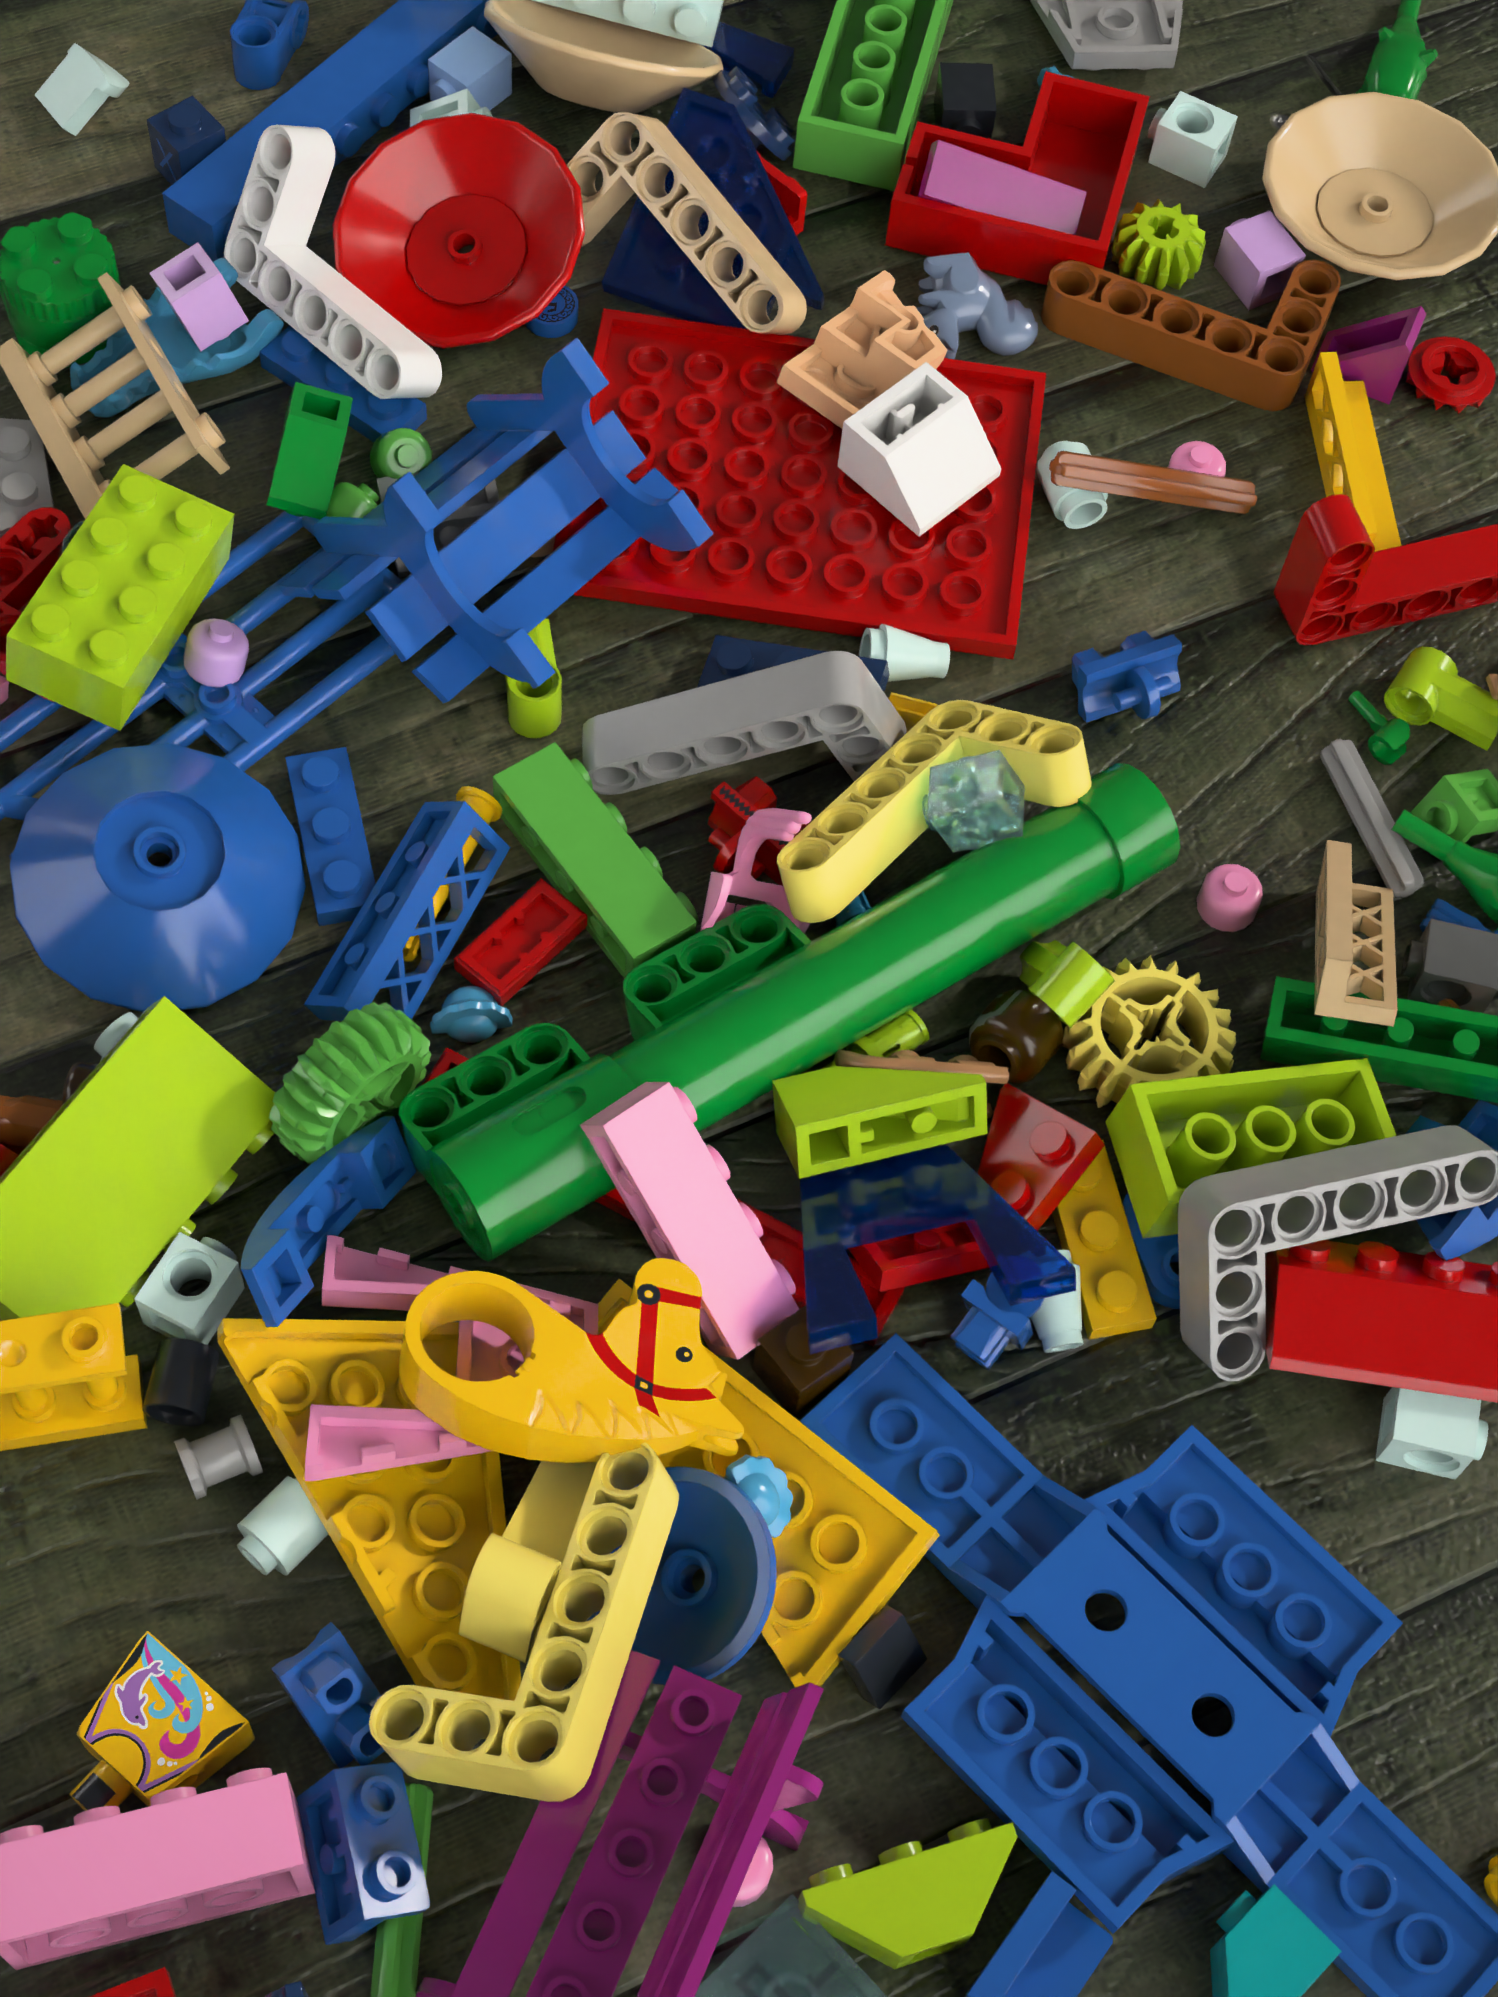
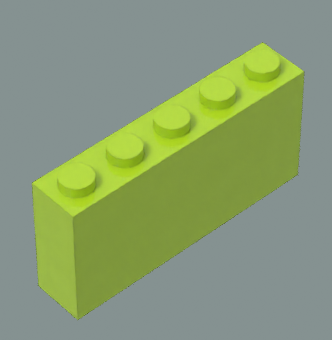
M165 996L153 1003L141 1014L0 1176V1320L119 1302L126 1308L135 1302L134 1298L151 1275L147 1268L161 1251H167L179 1232L190 1236L194 1231L196 1224L189 1218L204 1199L211 1205L214 1204L236 1180L238 1174L231 1167L243 1152L247 1150L252 1155L255 1154L274 1134L271 1130L272 1121L269 1119V1114L274 1105L273 1098L275 1092Z

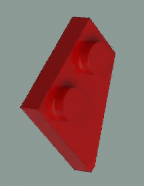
M1004 1084L998 1096L970 1206L983 1222L1026 1247L1105 1144L1092 1129L1012 1085Z
M834 1192L826 1194L825 1218L879 1292L998 1266L1001 1244L970 1205L940 1202L936 1204H922L914 1200L887 1197L886 1210L849 1207L847 1204V1193Z

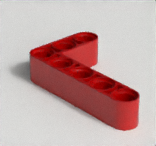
M1343 494L1331 495L1312 504L1301 517L1276 583L1274 596L1296 641L1300 645L1305 646L1498 602V524L1375 552V546L1349 496Z

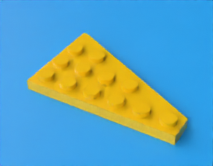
M223 1318L217 1327L218 1344L416 1686L515 1701L521 1684L520 1661L459 1635L465 1593L475 1562L491 1533L502 1537L506 1529L499 1452L491 1451L317 1481H305V1458L311 1404L418 1410L403 1389L399 1374V1359L406 1321L284 1319L278 1327H266L263 1319ZM459 1322L444 1324L434 1329L422 1340L423 1348L429 1358L440 1369L456 1377Z

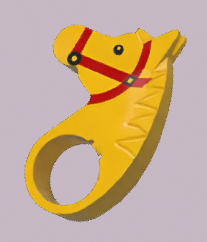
M655 1258L646 1262L637 1272L628 1306L619 1311L607 1329L599 1335L585 1332L516 1282L501 1275L483 1271L457 1272L433 1281L417 1295L408 1311L399 1359V1374L403 1389L411 1402L425 1416L451 1434L484 1449L529 1460L563 1463L598 1462L604 1453L612 1456L641 1448V1444L645 1442L657 1455L675 1451L688 1445L724 1456H733L738 1450V1444L735 1439L742 1438L744 1433L743 1425L720 1402L728 1373L717 1370L713 1358L705 1350L701 1342L699 1321L702 1286L700 1280L686 1264L679 1261ZM462 1320L484 1322L502 1330L511 1337L519 1347L524 1363L515 1370V1374L518 1375L515 1378L507 1375L492 1381H468L454 1377L440 1369L425 1352L422 1340L434 1329L450 1322Z

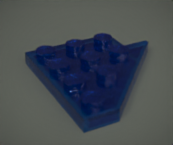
M683 87L667 125L668 130L800 289L806 299V305L822 310L824 294L735 105ZM672 170L665 177L664 186L667 194L670 193L674 184ZM637 197L602 280L604 292L688 321L747 329L643 201ZM706 211L699 218L698 228L701 236L708 229L709 221ZM740 253L736 255L732 265L733 274L736 279L743 270V258ZM772 295L767 303L768 317L776 301L775 295Z

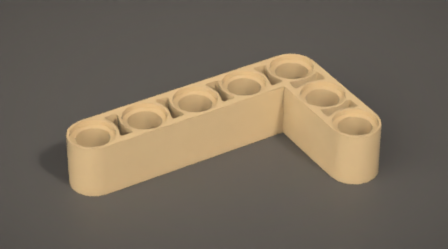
M624 111L614 113L606 119L567 164L581 187L585 236L581 247L592 241L629 198L636 193L747 329L756 333L776 335L790 334L799 329L805 320L807 312L806 299L802 292L668 128L656 118ZM638 129L640 136L639 145L633 152L631 149V137L634 131ZM601 169L603 174V184L601 189L597 193L595 188V178L597 173ZM672 170L674 184L670 193L667 194L664 186L665 177ZM706 211L709 224L707 231L701 236L698 223L700 216ZM740 253L743 258V270L736 279L733 274L732 265L734 258ZM775 295L778 301V312L774 320L770 321L767 316L766 307L770 297Z

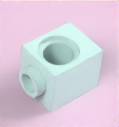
M1180 91L1168 110L1161 107L1151 122L1147 137L1154 141L1148 163L1205 188L1227 155L1238 116Z
M179 1232L134 1298L143 1324L169 1338L188 1339L208 1345L216 1333L221 1320L227 1316L245 1288L239 1263L236 1261L237 1256L234 1252L215 1239L203 1237L199 1242ZM203 1279L210 1282L209 1287L199 1295L183 1296L178 1293L182 1285L190 1280Z
M1392 1387L1383 1399L1376 1461L1456 1480L1473 1460L1479 1461L1485 1450L1488 1437V1422L1479 1419L1481 1400Z

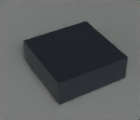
M885 1605L838 1654L863 1699L878 1709H881L927 1660L903 1614L888 1605Z

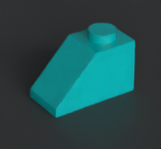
M1275 1884L1257 1899L1245 1890L1216 1921L1226 1933L1210 1949L1212 1997H1301L1342 1951Z

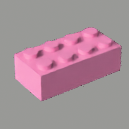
M270 1768L249 1769L226 1779L227 1787L201 1794H197L195 1787L173 1788L150 1798L151 1806L121 1813L118 1806H103L77 1814L73 1818V1826L44 1833L42 1826L29 1825L0 1833V1956L15 1970H20L315 1893L298 1803L287 1773L272 1775Z

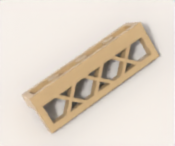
M1327 840L1316 891L1314 1014L1394 1027L1398 1009L1393 889L1352 883V844ZM1356 906L1369 907V909L1361 910ZM1360 931L1369 938L1362 940L1353 933ZM1361 961L1370 969L1362 970L1353 963ZM1361 992L1370 999L1353 997L1349 995Z

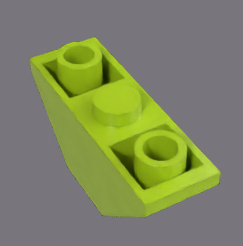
M989 1819L972 1821L949 1831L947 1835L950 1843L923 1851L920 1841L905 1843L879 1854L878 1858L881 1865L853 1874L850 1864H842L820 1871L809 1877L808 1880L811 1888L803 1890L796 1904L800 1918L893 1969L964 1947L975 1932L1018 1837L1013 1822L992 1829Z

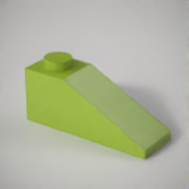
M833 1066L772 1081L776 1133L799 1179L988 1134L986 1081L982 1074Z

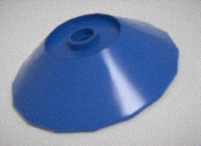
M171 743L113 748L63 772L26 813L10 861L15 916L43 964L90 999L139 1012H144L163 996L180 1010L208 1007L257 981L292 939L306 890L298 835L270 790L223 757ZM154 853H164L171 858V861L165 866L158 867L152 865L148 858Z

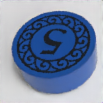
M564 286L537 318L525 324L526 327L534 334L545 338H557L570 333L578 322V298L569 287Z

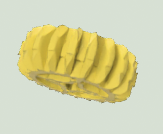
M1151 955L1146 960H1143L1139 970L1126 957L1122 962L1118 963L1115 973L1103 966L1114 978L1115 982L1071 1028L1066 1026L1064 1029L1062 1043L1063 1047L1069 1049L1066 1058L1067 1070L1081 1071L1077 1081L1079 1091L1091 1088L1099 1090L1096 1097L1098 1108L1107 1105L1111 1100L1118 1103L1130 1084L1226 1074L1230 1072L1234 1062L1231 1052L1236 1044V1032L1228 1029L1232 1020L1230 1016L1231 1010L1215 1008L1219 1001L1218 989L1200 991L1198 989L1201 982L1200 973L1197 972L1187 979L1177 975L1179 970L1176 960L1169 964L1165 971L1156 969ZM1176 1021L1184 1027L1191 1039L1179 1030ZM1101 1029L1110 1034L1108 1040L1119 1049L1122 1056L1121 1059L1110 1050ZM1158 1030H1161L1159 1036H1156L1154 1042L1146 1040L1142 1047L1139 1050H1136L1139 1042L1140 1044L1142 1043L1143 1038H1148L1151 1040V1038L1156 1034V1032ZM1191 1040L1194 1044V1048L1189 1046Z

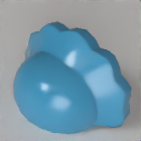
M464 986L452 991L446 997L442 1010L433 1015L430 1028L431 1032L435 1034L447 1033L457 1041L476 1043L486 1040L499 1028L511 1027L513 1017L509 1009L498 1005L494 997L484 988Z
M744 1455L728 1465L724 1478L734 1483L751 1498L765 1519L771 1537L776 1538L780 1536L784 1527L791 1520L790 1507L793 1501V1494L787 1488L788 1480L786 1473L774 1467L773 1462L768 1457Z

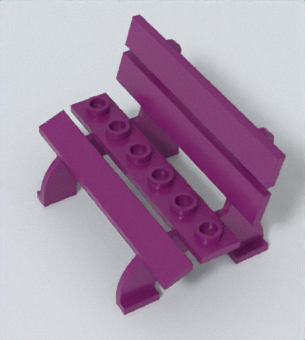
M631 1650L591 1775L585 1786L575 1796L562 1802L540 1801L457 1983L454 1984L441 1979L425 1977L418 1987L416 1997H510L617 1758L630 1761V1765L526 1997L613 1996L700 1793L719 1803V1806L636 1996L695 1997L762 1836L795 1851L799 1848L809 1821L784 1809L818 1800L824 1785L815 1775L792 1765L824 1688L809 1682L790 1689L788 1693L782 1692L764 1699L734 1771L729 1776L713 1769L712 1766L740 1704L742 1695L674 1665L643 1736L635 1734L630 1729L657 1672L660 1660Z

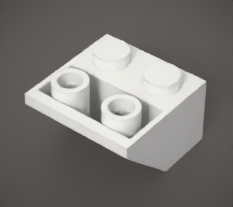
M927 362L843 423L837 467L919 537L998 478L1001 473V466L968 396Z

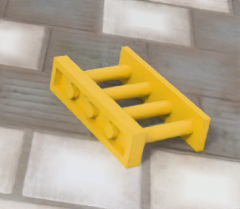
M119 1303L0 1321V1451L147 1428V1418L143 1412L145 1398L141 1362L138 1354L125 1356L122 1315Z

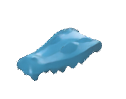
M226 258L215 260L213 262L220 271L229 288H231L237 280V271ZM158 287L150 299H144L152 312V316L145 321L182 384L228 374L251 363L260 355L259 352L278 336L284 326V322L273 310L265 309L258 313L248 325L246 323L225 339L217 341L203 351H200ZM125 327L107 339L106 348L97 351L89 362L84 365H78L74 362L71 365L70 379L73 391L136 348ZM147 369L88 411L97 417H113L139 399L157 393L161 389L150 370Z

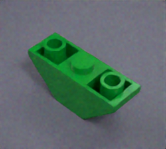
M295 381L287 406L267 506L282 509L298 517L308 516L320 520L327 515L347 433L353 401L352 397Z

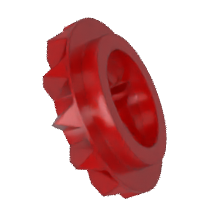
M1442 336L1425 340L1412 351L1407 362L1408 373L1406 382L1416 386L1417 399L1431 398L1434 400L1436 410L1445 404L1450 405L1458 414L1467 405L1479 408L1484 399L1491 394L1495 384L1496 373L1490 358L1479 347L1460 338ZM1443 366L1446 371H1449V375L1452 378H1459L1457 384L1450 383L1447 376H1440Z

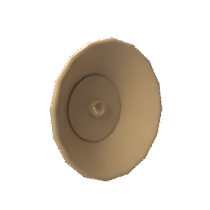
M488 0L485 3L484 17L538 85L552 95L583 106L612 112L639 113L712 79L720 70H723L720 56L697 43L532 0Z
M1377 92L1328 96L1291 114L1268 142L1262 181L1276 218L1307 250L1347 271L1396 281L1443 276L1480 257L1498 233V166L1492 152L1461 121L1419 100Z

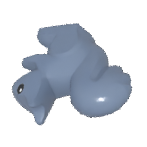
M969 252L927 257L924 260V270L930 276L919 281V289L925 294L919 295L918 301L919 304L925 306L918 307L917 310L924 318L926 327L937 335L948 350L944 358L955 359L959 346V333L964 331L976 330L982 344L992 353L1001 356L1015 355L1033 344L1038 334V322L1035 321L1032 310L1025 308L1019 300L1006 301L999 284L979 269Z

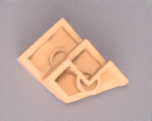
M886 270L858 287L851 306L820 327L814 344L785 363L776 382L841 429H843V423L846 419L925 362L937 369L948 351L937 335L926 327L924 318L914 305L904 306L893 291L895 279Z

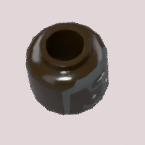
M1012 989L999 994L974 1021L969 1030L968 1042L972 1056L978 1061L992 1062L995 1066L1007 1067L1009 1072L1007 1083L1022 1084L1033 1080L1061 1048L1064 1032L1058 1015L1038 996H1034L1026 990Z

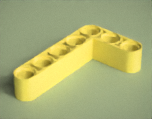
M954 700L938 705L926 714L780 851L777 856V865L791 914L795 919L806 923L823 922L839 914L970 786L1053 807L1070 806L1078 803V798L1085 795L1092 784L1082 731L1077 726L1069 723L968 700Z
M646 1442L641 1444V1448L612 1456L604 1453L597 1462L515 1701L416 1685L397 1686L388 1690L377 1700L371 1710L369 1719L371 1735L406 1775L419 1780L547 1802H562L575 1796L585 1786L591 1775L678 1507L679 1493L677 1487L655 1451ZM621 1546L617 1551L611 1553L615 1548ZM600 1611L593 1619L587 1621L592 1614ZM578 1678L577 1682L570 1688L563 1690L571 1680ZM420 1727L419 1730L413 1736L409 1737L415 1729ZM487 1737L485 1742L478 1748L473 1749L482 1738ZM556 1746L551 1755H549L546 1759L538 1762L540 1757L548 1749Z

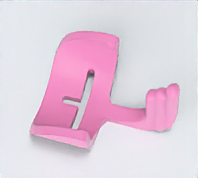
M766 808L756 810L748 818L739 837L733 872L728 874L711 872L700 931L713 927L716 922L734 913L735 904L726 902L728 895L764 901L767 905L776 907L803 933L806 932L810 923L800 922L793 917L784 886L756 881L751 876V871L760 845L766 839L787 842L793 840L794 834L800 831L801 824H808L811 821L812 816L809 813L780 808ZM737 904L735 912L747 906Z

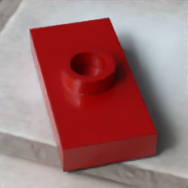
M541 878L454 958L455 970L474 986L484 988L494 997L498 1005L503 1006L587 927L588 915Z

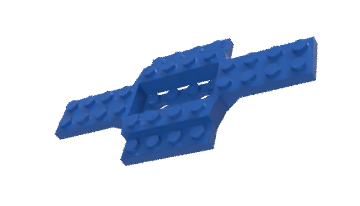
M897 1333L800 1420L803 1425L938 1531L940 1536L924 1556L979 1610L955 1659L903 1710L901 1718L1005 1824L1013 1822L1016 1834L1020 1840L1051 1871L1076 1889L1074 1895L1112 1934L1122 1926L1158 1886L1223 1853L1262 1893L1275 1884L1342 1951L1334 1959L1333 1963L1367 1997H1484L1498 1981V1914L1359 1781L1331 1739V1734L1358 1671L1397 1631L1403 1622L1193 1425L1145 1471L1086 1499H1082L1045 1477ZM1098 1593L1110 1594L1117 1598L1125 1611L1124 1624L1114 1631H1101L1095 1628L1088 1621L1085 1614L1087 1599ZM1009 1616L1024 1617L1143 1737L1148 1739L1211 1802V1817ZM1203 1697H1214L1224 1702L1232 1716V1725L1229 1732L1219 1737H1211L1202 1733L1195 1726L1192 1719V1707L1195 1701Z

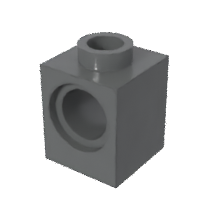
M1431 919L1419 941L1410 939L1404 953L1401 974L1402 976L1410 977L1407 1000L1436 1005L1447 998L1453 1000L1462 1010L1484 1013L1498 991V934Z

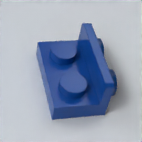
M396 1762L334 1769L297 1797L325 1945L353 1941L386 1919L418 1915L430 1907V1899L403 1772Z

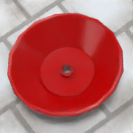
M476 113L423 120L379 144L347 181L332 224L336 271L427 345L443 349L495 341L537 318L571 279L585 236L581 187L558 149L519 122ZM474 245L470 252L465 254L458 253L461 248Z

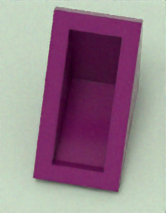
M1422 306L1328 331L1311 371H1314L1320 352H1337L1343 381H1364L1367 397L1390 405L1426 317V312Z

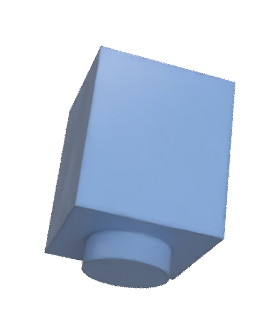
M473 26L428 59L431 101L468 89L481 108L487 107L490 111L512 94V53Z

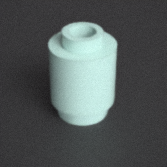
M1060 441L1054 443L1043 452L1038 460L1036 475L1057 519L1064 521L1065 525L1072 529L1090 526L1100 520L1106 513L1108 493L1056 486L1051 482V471L1049 470L1050 462L1055 459L1058 452L1068 451L1091 455L1089 449L1080 442Z
M287 1476L237 1524L239 1531L244 1537L237 1544V1547L243 1556L262 1574L267 1576L273 1569H276L281 1574L287 1576L328 1535V1532L298 1480Z

